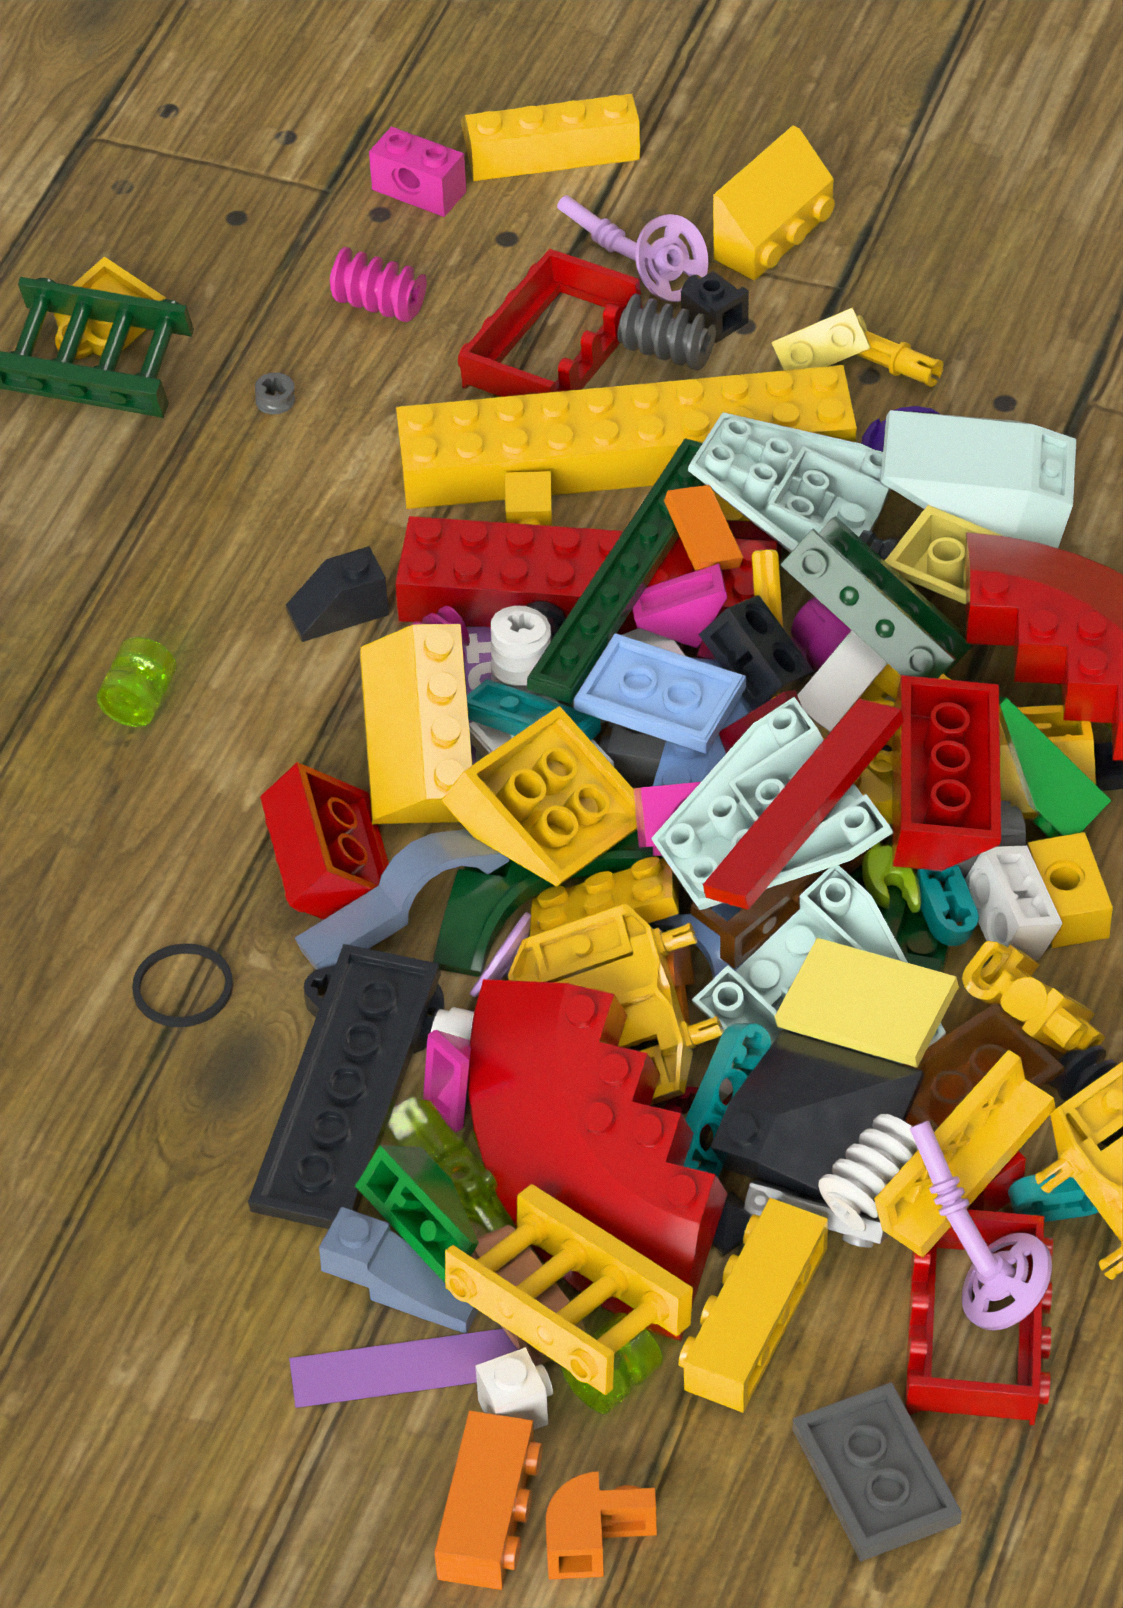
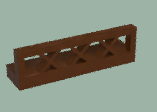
M871 848L853 860L839 864V866L848 874L852 873L863 864L864 855ZM827 869L767 888L749 910L742 908L728 921L712 910L715 906L699 910L696 904L693 903L691 904V915L720 936V959L736 969L800 909V895Z

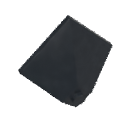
M783 1029L730 1100L710 1147L728 1171L825 1201L818 1187L820 1178L826 1174H833V1164L839 1159H846V1150L849 1146L860 1144V1134L866 1129H873V1120L878 1115L889 1114L906 1122L925 1074L922 1070Z

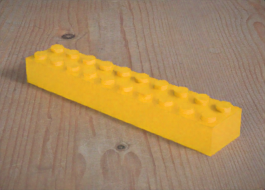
M844 365L396 407L406 509L505 500V473L551 471L552 495L654 486L683 440L687 438L703 443L722 412L855 443L857 433Z

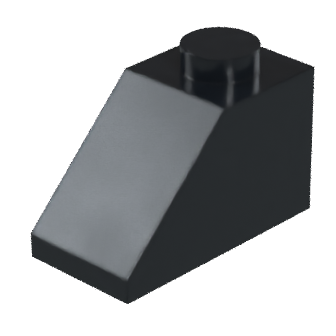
M370 546L326 559L288 601L286 611L302 642L389 615L386 577Z

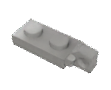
M756 1179L750 1182L744 1209L751 1215L756 1214L760 1216L769 1198H773L828 1218V1229L843 1233L842 1240L852 1245L869 1248L873 1247L874 1242L881 1244L890 1236L882 1230L879 1216L873 1218L867 1214L860 1213L859 1215L866 1224L867 1229L859 1232L853 1230L839 1219L827 1205L826 1201Z

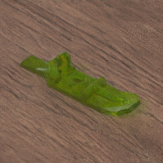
M412 1097L393 1108L388 1124L389 1132L399 1146L422 1147L453 1181L469 1221L482 1225L488 1233L507 1225L517 1229L495 1192L498 1186L492 1173L486 1170L468 1150L461 1137L458 1138L450 1129L431 1101ZM457 1172L467 1174V1176L460 1179L452 1177Z

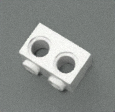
M1027 845L995 847L981 853L966 876L965 882L977 908L978 923L986 941L998 942L1006 947L1012 945L1026 953L1034 961L1040 960L1060 929L1062 921Z

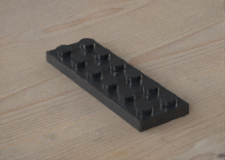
M343 944L248 1200L251 1212L325 1229L331 1227L341 1207L357 1212L363 1194L355 1185L379 1145H381L441 976L439 963Z

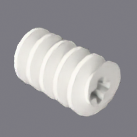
M510 606L503 608L495 613L491 620V680L539 697L543 696L542 694L527 690V677L550 644V624L543 614L530 607Z
M889 1114L878 1115L873 1120V1129H866L860 1134V1144L849 1146L846 1150V1159H839L833 1164V1174H826L819 1180L818 1187L827 1205L846 1225L859 1232L867 1229L866 1224L859 1215L861 1211L873 1218L878 1216L873 1198L883 1190L888 1181L890 1182L900 1171V1168L910 1160L914 1152L918 1151L909 1129L912 1126Z

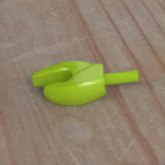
M878 842L864 855L862 877L866 890L873 897L875 903L885 909H889L890 898L887 886H897L901 889L902 897L907 901L912 913L919 912L921 892L919 880L914 869L892 866V846H881L880 842Z

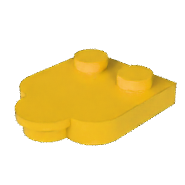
M105 256L72 285L158 301L166 299V297ZM54 313L58 327L55 344L59 351L71 316ZM89 319L75 359L85 358L92 353L101 356L113 323ZM130 326L122 351L146 329Z

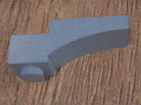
M341 1207L319 1246L321 1271L368 1287L370 1300L467 1334L479 1310L469 1303L455 1298L445 1288V1283L412 1247L390 1230L389 1223Z

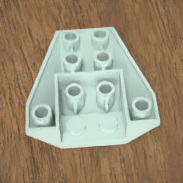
M890 410L886 416L880 482L923 509L930 505L1000 535L1058 548L1073 507L1076 439L1021 421Z
M722 412L688 468L690 473L705 485H710L716 494L790 553L811 529L814 528L819 533L831 518L835 516L858 537L863 530L872 532L892 490L880 482L883 452L874 450L860 443Z
M795 697L753 723L651 838L699 910L722 903L706 898L702 884L824 740L818 728ZM853 783L767 888L851 861L892 834L893 831L866 794L863 796Z
M839 865L828 868L800 895V909L736 971L727 965L692 999V1003L709 1019L717 1015L722 1024L721 1028L723 1031L734 1023H756L763 1026L769 1033L772 1045L783 1030V1028L777 1027L775 1015L817 938L908 962L873 897ZM941 1023L924 1056L946 1036V1031ZM882 1058V1059H885V1060H888V1061H892V1062H895V1063L902 1064V1065H905V1066H908V1067H912V1068H913V1066H910V1065H906V1064L899 1063V1062H896V1061H893V1060H889V1059H886V1058Z

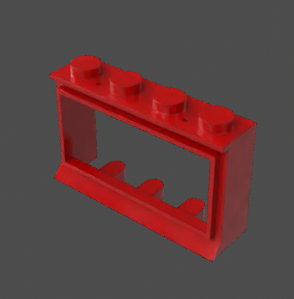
M549 248L537 263L532 264L527 275L519 285L509 291L505 301L496 312L485 319L482 328L473 339L462 346L458 355L462 388L467 389L468 386H472L500 397L582 390L620 344L618 341L620 318L632 295H641L640 279ZM560 292L605 307L603 311V325L596 333L589 330L583 333L580 341L581 351L575 359L572 360L566 357L561 359L558 365V379L556 382L501 363Z
M967 1209L987 1246L1010 1234L1027 1233L1041 1240L1048 1248L1051 1259L1053 1258V1238L1044 1237V1216ZM951 1226L924 1257L912 1251L905 1408L909 1415L920 1411L1029 1420V1425H1035L1038 1405H1048L1050 1394V1372H1041V1359H1049L1051 1327L1042 1326V1313L1050 1314L1052 1282H1049L1044 1296L1034 1310L1018 1322L1017 1385L932 1377L937 1248L965 1250ZM1015 1244L1000 1248L994 1253L1010 1251ZM1032 1254L1026 1256V1259L1028 1261V1275L1025 1281L1026 1283L1029 1282L1032 1275Z

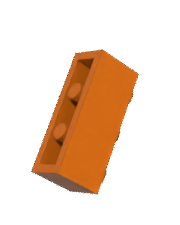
M469 1410L434 1551L437 1580L502 1590L507 1569L516 1570L521 1549V1537L515 1536L518 1522L527 1523L532 1501V1490L526 1489L529 1475H538L542 1460L543 1444L534 1441L533 1420Z

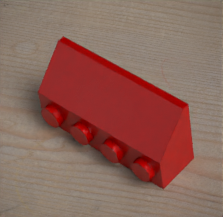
M901 675L894 707L901 709L904 723L892 736V866L943 871L995 848L1001 842L999 684Z

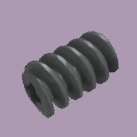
M633 294L620 318L618 328L619 343H623L624 347L628 350L635 351L639 348L642 354L651 356L655 353L658 359L666 361L671 358L674 364L682 366L687 363L690 369H702L707 363L715 343L716 325L712 324L708 329L705 328L706 318L701 313H698L692 324L689 323V310L684 308L681 309L676 319H674L673 305L667 303L662 308L660 314H658L657 300L651 298L646 303L644 309H641V295Z

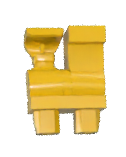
M986 941L966 966L962 981L967 992L988 1004L996 1005L1001 1003V1007L1009 1015L1025 1023L1022 1029L1034 1039L1063 1054L1067 1050H1086L1092 1046L1101 1045L1106 1036L1089 1023L1095 1013L1080 1002L1032 977L1039 964L1014 946L1009 945L1006 947L998 942ZM993 955L990 962L982 968L985 962Z

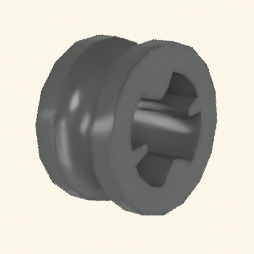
M268 373L256 381L255 398L256 406L259 410L273 415L287 412L292 408L295 403L294 382L290 377L282 373ZM274 391H278L275 392L276 396L267 395V393L270 392L272 395H274Z

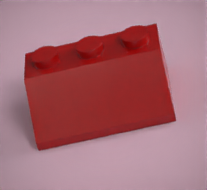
M296 762L260 796L289 906L298 912H305L324 920L379 886L381 875L389 865L378 824H372L369 793Z

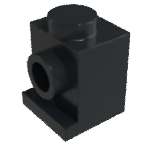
M715 271L708 273L704 277L695 274L689 277L682 287L681 309L689 310V323L691 324L698 313L705 315V328L708 329L712 324H715L717 329L715 343L749 323V291L743 286L737 289Z

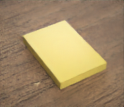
M817 938L775 1015V1020L779 1028L918 1067L959 986L956 976Z

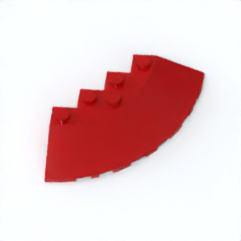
M966 532V644L1014 646V682L1062 684L1063 721L1112 723L1113 760H1123V574L1076 553L1042 543L1006 536Z
M483 979L473 1015L469 1044L471 1052L468 1072V1093L473 1129L484 1167L499 1201L517 1228L518 1194L533 1184L693 1287V1306L726 1201L727 1192L716 1174L684 1167L694 1133L681 1113L650 1106L660 1073L648 1053L618 1046L628 1015L617 997L612 993L569 983ZM530 1245L544 1263L554 1257L539 1246ZM572 1270L562 1277L579 1293H582L594 1283L579 1272ZM612 1296L600 1305L604 1309L618 1315L621 1319L634 1310L631 1306ZM653 1323L644 1329L679 1342L682 1341L685 1332L684 1330L676 1337L660 1325Z

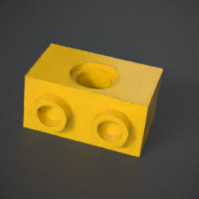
M1085 832L1028 842L1027 847L1062 921L1060 929L1050 943L1051 948L1109 938L1113 906Z

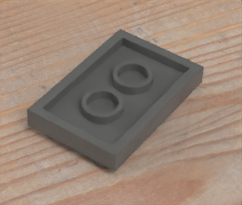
M892 1382L793 1418L792 1430L860 1561L961 1524L962 1512Z

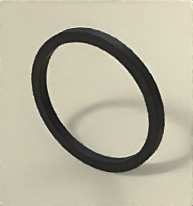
M189 943L170 945L155 951L139 965L133 978V996L139 1010L147 1018L158 1024L170 1027L194 1026L213 1018L226 1006L233 990L232 973L226 960L208 947ZM177 954H196L210 959L222 970L225 977V986L220 998L205 1011L186 1017L167 1016L150 1008L140 993L141 982L146 972L155 963L166 957Z

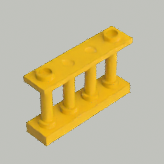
M533 1184L518 1194L517 1229L480 1258L475 1260L454 1245L445 1250V1288L455 1298L469 1303L569 1370L577 1380L588 1383L604 1395L613 1390L614 1354L651 1323L658 1324L677 1337L691 1325L693 1287ZM531 1244L539 1246L554 1256L517 1286H514L495 1273ZM571 1270L579 1272L594 1282L557 1313L535 1299ZM611 1296L620 1299L634 1308L632 1312L597 1340L575 1326Z

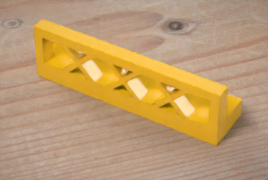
M1010 1050L1000 1058L934 1132L952 1176H958L960 1179L956 1186L963 1187L965 1191L961 1198L968 1199L970 1204L1049 1117L1050 1113L1056 1109L1054 1097L1025 1079L1021 1057ZM918 1150L874 1200L882 1230L921 1257H924L951 1227V1224L946 1216H940L938 1210L942 1205H936L934 1202L938 1195L937 1193L931 1194L929 1190L933 1183Z

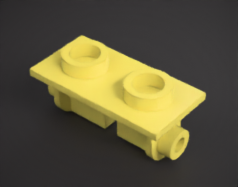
M853 307L771 342L784 370L827 367L871 348L864 333L867 331L865 321L861 315L856 316Z

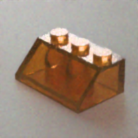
M994 1003L929 1046L918 1067L902 1064L922 1070L925 1074L906 1123L915 1126L929 1120L935 1132L1008 1050L1021 1057L1025 1079L1038 1088H1042L1063 1074L1064 1066L1033 1037L1026 1033L999 1005Z

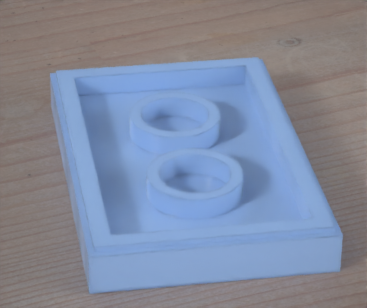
M615 633L576 694L574 710L707 754L744 692L746 676Z

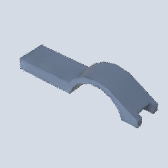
M466 829L431 833L411 842L393 857L381 875L379 886L295 937V940L301 952L316 970L335 966L343 944L369 949L408 925L409 909L416 894L430 879L441 872L459 866L479 868L488 875L510 860L508 857L475 839Z

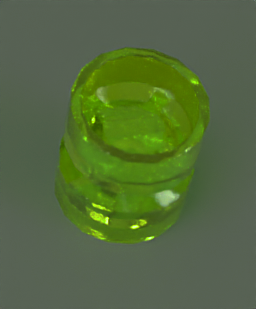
M142 637L128 638L122 642L112 662L111 669L107 672L96 695L97 704L108 717L122 725L140 727L149 724L177 669L175 658L163 645L151 639Z
M615 1314L593 1334V1338L596 1340L627 1314ZM644 1329L614 1354L613 1390L607 1395H604L588 1383L577 1380L563 1366H561V1370L571 1390L584 1404L599 1414H608L631 1393V1385L639 1386L663 1365V1356L652 1335Z

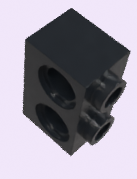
M760 595L728 607L698 634L723 669L746 676V688L742 696L752 710L770 701L779 693L794 690L814 672Z

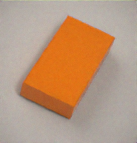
M705 485L668 490L664 502L695 571L716 564L720 565L721 570L739 568L743 556L711 486Z

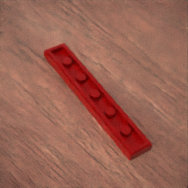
M858 699L702 884L705 897L749 910L904 723L901 709Z

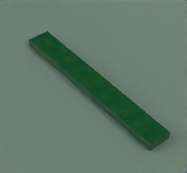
M687 438L683 440L527 677V690L570 704L573 702L576 694L613 635L618 632L679 537L664 502L668 490L705 486L702 481L688 471L692 459L703 443Z

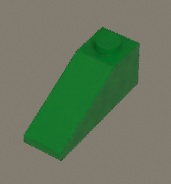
M1000 696L999 720L1028 805L1038 814L1032 822L1048 838L1081 833L1112 800L1008 698Z
M379 1145L355 1187L445 1283V1250L454 1245L471 1256L479 1244L453 1181L422 1147Z

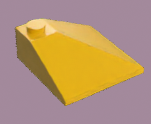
M560 706L464 770L441 800L475 839L556 887L637 830L633 788Z

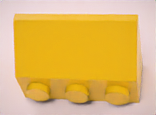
M794 125L791 126L713 195L714 260L754 281L767 269L775 267L780 258L794 245H799L820 222L826 221L832 214L835 206V200L833 199L834 179L800 128Z

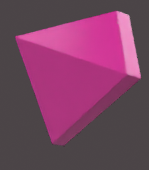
M716 564L645 588L633 607L637 627L698 648L702 641L698 634L714 621L727 599L720 565Z
M434 1030L428 1034L423 1103L456 1133L464 1127L471 1052L470 1040Z

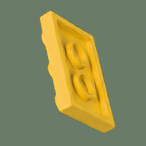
M648 857L636 862L630 869L614 874L609 871L599 872L587 878L584 883L572 887L554 886L541 892L538 897L532 899L530 937L625 903L647 923L679 914L678 878L664 858Z

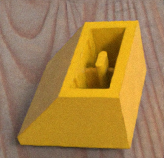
M1063 705L1017 707L1096 785L1094 738L1091 721H1063ZM999 720L1001 801H1010L1011 806H1017L1024 819L1035 818L1038 814L1028 805Z

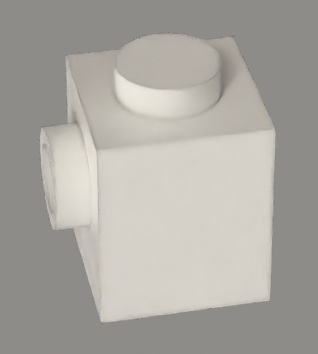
M526 1347L476 1365L478 1401L484 1413L533 1420L534 1430L548 1425L547 1396L553 1395L552 1384L545 1367L542 1364L534 1365Z

